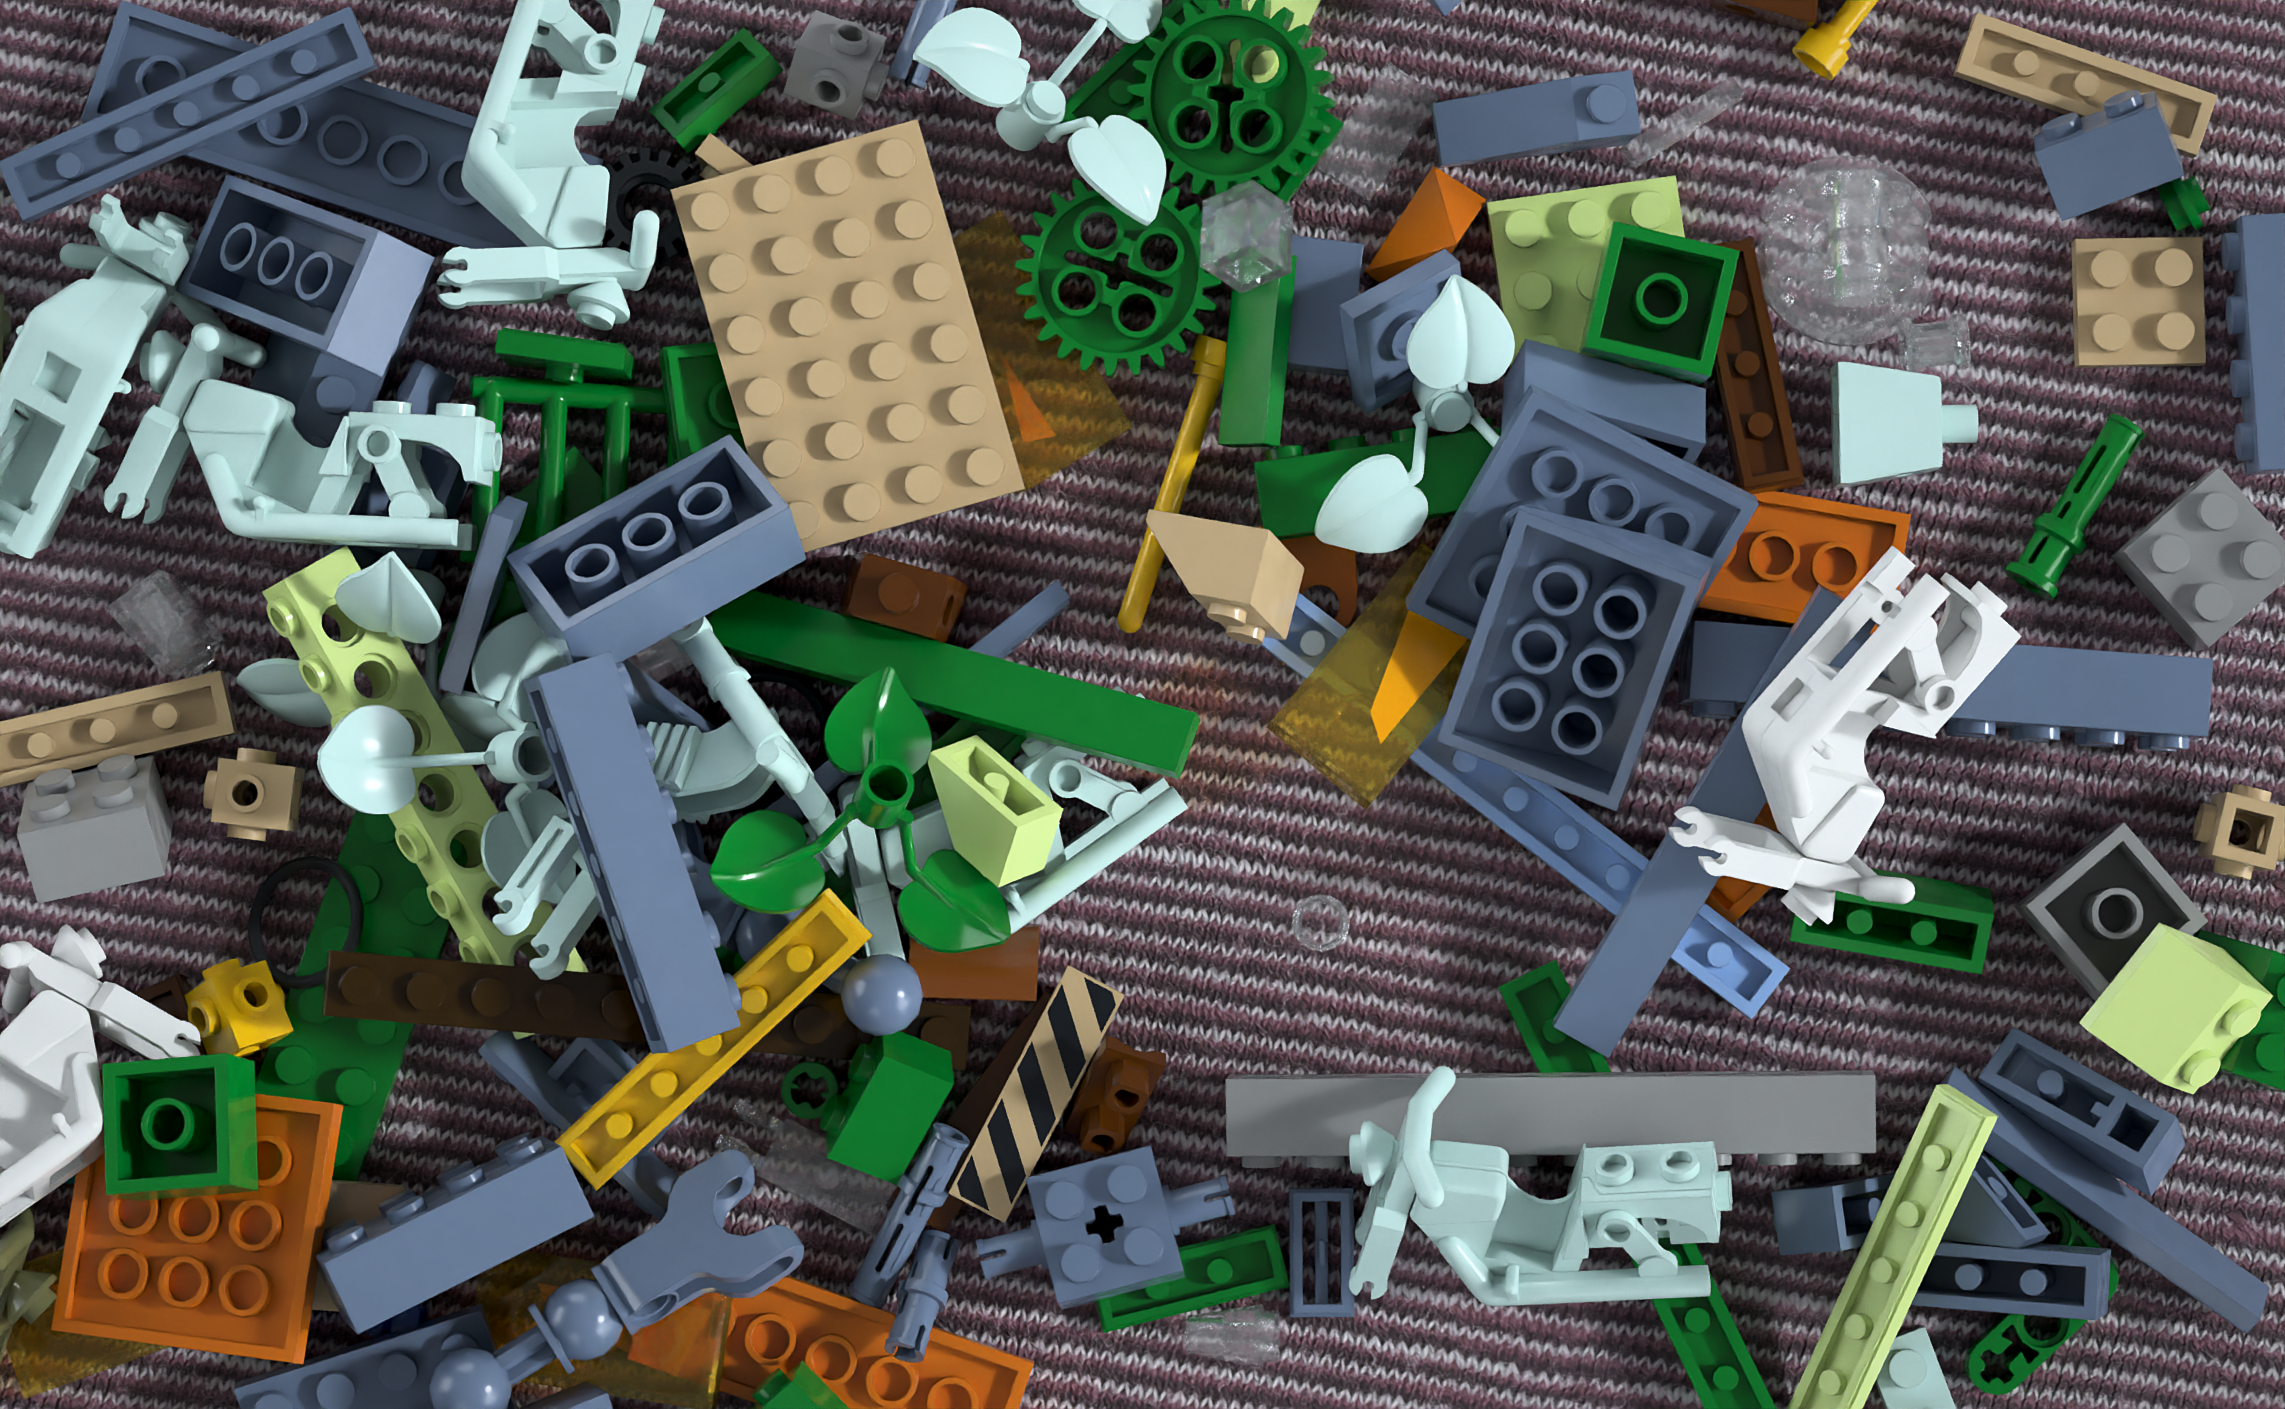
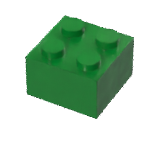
M1613 221L1606 233L1579 354L1703 384L1711 377L1740 251Z
M223 1053L102 1064L106 1195L132 1201L258 1191L254 1061Z

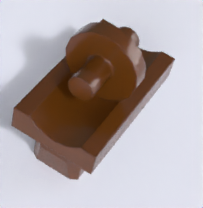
M1106 1035L1099 1050L1094 1053L1086 1068L1087 1073L1063 1117V1130L1079 1134L1080 1147L1085 1151L1105 1157L1118 1154L1127 1141L1166 1067V1053L1156 1050L1148 1052L1135 1050L1131 1046L1123 1044L1117 1038Z

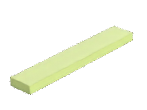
M1949 1084L1936 1085L1787 1409H1862L1998 1118L1996 1114Z

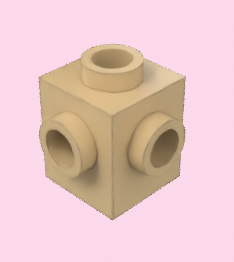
M238 748L237 760L219 758L217 771H208L203 794L204 808L212 809L211 822L228 824L227 837L266 841L267 829L297 832L305 769L275 765L277 752ZM254 784L258 795L254 803L249 805L246 799V792Z
M2233 784L2232 793L2212 794L2210 804L2202 803L2200 805L2194 823L2193 840L2201 842L2197 856L2215 860L2213 872L2234 878L2251 880L2253 870L2259 872L2273 871L2276 868L2277 861H2283L2285 858V806L2269 803L2271 792L2250 786ZM2234 820L2243 824L2246 830V837L2239 845L2229 842Z

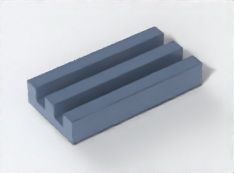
M1353 1187L1289 1188L1290 1317H1354V1294L1349 1288L1350 1272L1354 1267ZM1328 1201H1340L1341 1304H1328ZM1302 1202H1315V1304H1303Z

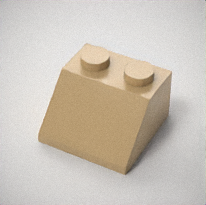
M1149 509L1146 523L1188 592L1208 611V618L1219 622L1226 629V636L1254 645L1263 644L1264 637L1286 641L1305 568L1270 530Z

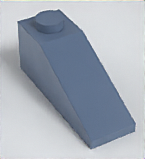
M1632 70L1569 77L1437 102L1431 105L1440 168L1623 146L1641 134Z
M2012 1027L1979 1076L1980 1083L2097 1167L2150 1197L2185 1147L2177 1116L2015 1027Z

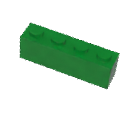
M1483 418L1501 436L1502 427L1493 428L1492 418ZM1467 423L1462 429L1455 431V434L1430 437L1428 428L1424 474L1420 482L1414 485L1423 492L1427 499L1428 514L1426 520L1455 515L1493 449L1489 442L1470 423ZM1416 427L1391 432L1392 443L1367 446L1365 436H1353L1328 441L1329 452L1304 455L1302 445H1290L1265 450L1266 461L1254 462L1253 465L1262 529L1270 530L1279 541L1316 536L1314 532L1315 524L1325 499L1336 483L1353 466L1372 456L1390 454L1402 462L1407 474L1410 472L1413 462Z

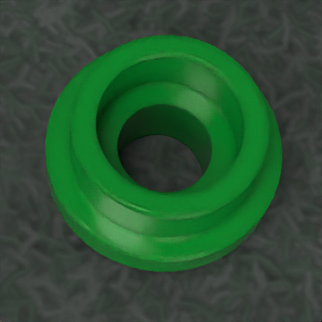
M2194 175L2185 180L2180 177L2156 186L2178 232L2192 225L2195 231L2204 227L2200 214L2210 210V206Z

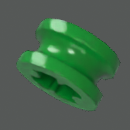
M807 1061L795 1065L786 1073L781 1086V1096L784 1105L792 1114L803 1119L821 1117L830 1097L835 1093L838 1095L840 1093V1085L836 1074L828 1066L820 1062ZM804 1072H807L812 1080L823 1077L827 1082L828 1092H821V1096L827 1099L818 1108H814L809 1101L798 1104L794 1098L793 1089L801 1087L795 1083V1080Z

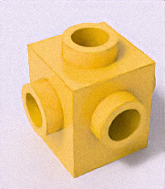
M238 958L216 964L202 972L205 980L203 983L184 995L188 1004L189 1023H192L198 1029L208 1055L228 1053L243 1057L267 1049L269 1045L278 1042L294 1031L285 1010V997L282 987L274 982L266 960L241 967Z

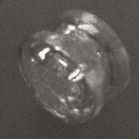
M1318 894L1307 897L1298 904L1293 912L1291 926L1294 936L1301 945L1309 950L1323 952L1334 949L1343 942L1348 934L1350 921L1347 910L1340 901L1329 895ZM1322 904L1329 906L1335 911L1330 916V919L1338 918L1339 925L1335 934L1325 933L1321 941L1318 942L1310 939L1305 934L1311 928H1303L1302 919L1305 912L1316 913Z

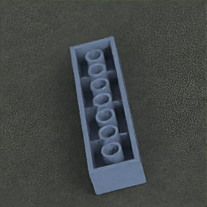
M1693 621L1680 652L1677 704L1693 705L1692 717L1709 719L1737 717V710L1744 708L1792 628ZM1869 633V635H1868V637L1866 638L1865 642L1870 638V636H1871L1872 634ZM2015 644L1945 723L1947 724V736L1985 738V736H1995L1996 728L2011 729L2010 740L2049 743V740H2060V732L2075 733L2074 745L2113 747V745H2124L2125 737L2139 738L2138 750L2156 752L2189 750V740L2208 737L2213 659ZM1882 672L1878 675L1880 677L1889 679ZM1883 726V731L1899 732V733H1910V732H1906V731H1902V730H1898V729H1894V728H1890V727Z

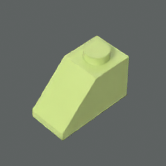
M977 735L930 752L927 763L954 849L997 887L1043 870L1063 808Z

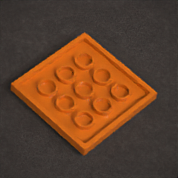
M100 1074L103 1092V1074ZM255 1093L258 1191L143 1201H132L106 1195L104 1150L97 1160L78 1172L75 1177L57 1289L58 1297L55 1301L51 1330L304 1364L319 1267L316 1255L321 1252L343 1106L335 1103Z

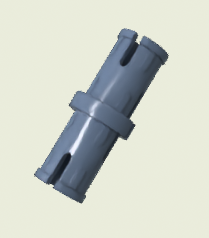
M925 1230L921 1232L907 1281L904 1279L900 1281L896 1293L899 1301L897 1314L884 1346L888 1354L895 1352L894 1358L911 1363L924 1360L934 1320L938 1311L942 1313L945 1310L949 1297L945 1291L947 1279L960 1247V1243L956 1238L950 1239L949 1245L946 1247L950 1235L938 1230Z

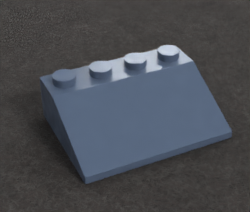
M1520 506L1436 741L1617 811L1631 788L1715 559L1652 535Z

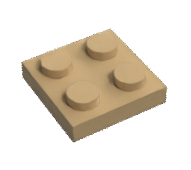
M2203 236L2075 239L2071 242L2075 368L2202 366L2206 363Z

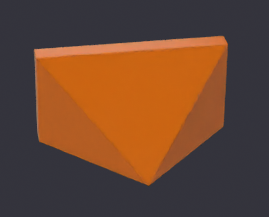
M1433 166L1369 264L1365 274L1382 283L1444 249L1452 255L1487 199Z

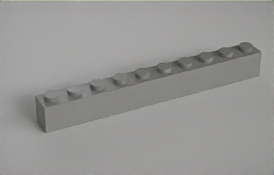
M1873 1070L1455 1073L1456 1082L1433 1112L1430 1141L1443 1140L1501 1147L1509 1155L1508 1167L1537 1166V1155H1563V1165L1575 1166L1584 1143H1586L1587 1148L1708 1141H1714L1718 1166L1731 1165L1732 1154H1758L1759 1165L1781 1166L1797 1164V1154L1823 1153V1164L1858 1165L1862 1164V1153H1876V1078ZM1431 1073L1230 1074L1225 1079L1226 1157L1242 1156V1167L1245 1168L1280 1167V1156H1306V1167H1343L1344 1156H1349L1350 1135L1360 1134L1363 1121H1372L1394 1135V1139L1397 1140L1409 1101Z

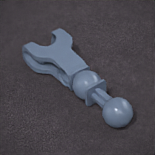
M682 819L672 825L680 850L687 849L695 863L699 883L693 889L701 912L706 910L711 914L719 932L720 945L739 953L746 964L805 908L785 914H767L752 911L735 904L720 893L710 881L708 872L712 864L709 863L704 854L703 837L696 822H686L685 819ZM601 909V910L599 911L598 915L604 918V915H603V912H602V909ZM877 954L861 960L851 956L822 983V985L841 995L843 1007L849 1020L862 1032L875 1036L889 1035L906 1029L919 1015L923 1000L920 980L914 968L903 958L891 954Z
M729 1149L718 1153L678 1177L668 1197L667 1212L662 1221L614 1251L601 1264L590 1268L597 1280L578 1278L560 1284L547 1298L542 1314L534 1303L528 1306L529 1312L537 1323L535 1327L493 1353L468 1347L449 1353L435 1367L430 1383V1399L433 1408L507 1409L513 1385L557 1358L568 1375L571 1374L575 1369L569 1359L588 1361L605 1355L618 1342L624 1325L632 1336L640 1328L656 1323L705 1293H719L729 1298H752L762 1293L800 1265L804 1255V1245L799 1237L784 1225L774 1224L746 1236L729 1234L723 1229L727 1213L751 1193L755 1183L753 1165L743 1152Z

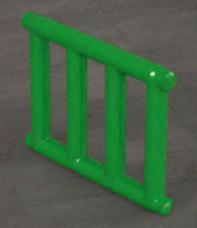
M471 376L469 380L471 399H478L477 417L493 421L495 423V433H500L501 438L503 402L542 405L535 540L557 529L562 523L567 407L605 410L601 504L627 490L631 412L667 414L664 389L594 383L570 384L552 380L501 376ZM669 427L666 469L673 465ZM500 469L498 472H493L492 487L473 484L471 524L477 526L478 544L475 551L460 550L461 562H475L488 515L498 504ZM516 542L513 552L530 542Z

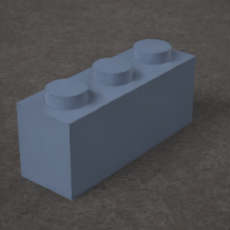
M1525 339L1503 381L1501 434L1530 384H1533L1693 465L1706 444L1705 388Z
M1941 1240L1911 1305L2098 1320L2108 1313L2111 1249L2034 1243L2020 1248H2009Z

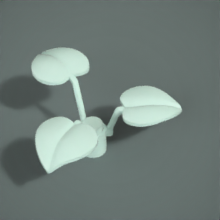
M1072 0L1081 12L1097 20L1047 81H1033L1026 84L1030 64L1025 59L1019 58L1021 51L1020 36L1011 23L990 10L971 7L955 11L937 22L924 36L913 54V60L939 73L952 86L970 99L990 107H1003L997 114L996 128L1001 138L1009 146L1020 151H1030L1045 137L1049 142L1056 143L1063 135L1074 133L1068 141L1069 155L1075 168L1085 181L1116 208L1139 223L1148 226L1156 218L1166 179V161L1158 142L1143 126L1120 115H1111L1100 125L1089 116L1060 123L1065 115L1066 101L1063 92L1058 86L1101 36L1106 27L1127 43L1135 44L1149 36L1160 22L1162 0Z
M1456 274L1450 276L1438 298L1417 321L1407 342L1406 359L1411 372L1415 375L1412 392L1421 409L1412 418L1416 426L1410 472L1407 474L1402 462L1390 454L1372 456L1353 466L1336 483L1319 511L1314 532L1316 537L1323 543L1363 553H1386L1406 545L1418 534L1427 518L1428 502L1423 492L1414 485L1423 478L1429 427L1439 431L1454 432L1470 423L1493 448L1500 436L1480 416L1478 410L1474 407V400L1467 386L1468 382L1476 384L1492 383L1506 372L1514 355V334L1498 305L1489 295L1465 278Z
M391 551L373 565L343 579L337 587L335 601L339 609L352 622L369 631L386 632L392 638L398 636L406 647L416 646L418 643H426L425 683L465 753L487 752L488 746L495 736L502 732L515 731L497 716L499 703L496 701L485 699L478 693L463 691L461 696L452 692H447L444 695L440 693L437 683L438 640L442 633V622L438 611L445 596L446 588L436 576L423 570L407 569L395 552ZM286 658L266 659L247 666L239 673L236 683L243 687L246 694L257 704L276 717L304 727H322L331 724L333 716L321 695L314 693L303 680L298 660Z
M528 612L509 617L498 623L482 637L472 661L471 672L475 690L485 699L499 702L497 716L515 731L502 732L495 736L490 742L487 752L412 756L415 737L411 725L406 718L395 709L384 705L362 706L345 715L336 724L319 749L317 766L322 780L329 791L350 808L367 814H389L400 810L412 801L416 791L412 768L487 764L491 774L497 780L508 784L517 783L505 797L508 811L494 814L487 821L481 837L483 865L492 881L503 889L553 816L567 812L564 804L558 797L548 790L537 789L538 782L549 778L554 771L541 733L536 729L535 724L532 723L536 722L522 682L565 667L567 663ZM573 858L568 862L542 901L556 905L559 904L576 879V861Z

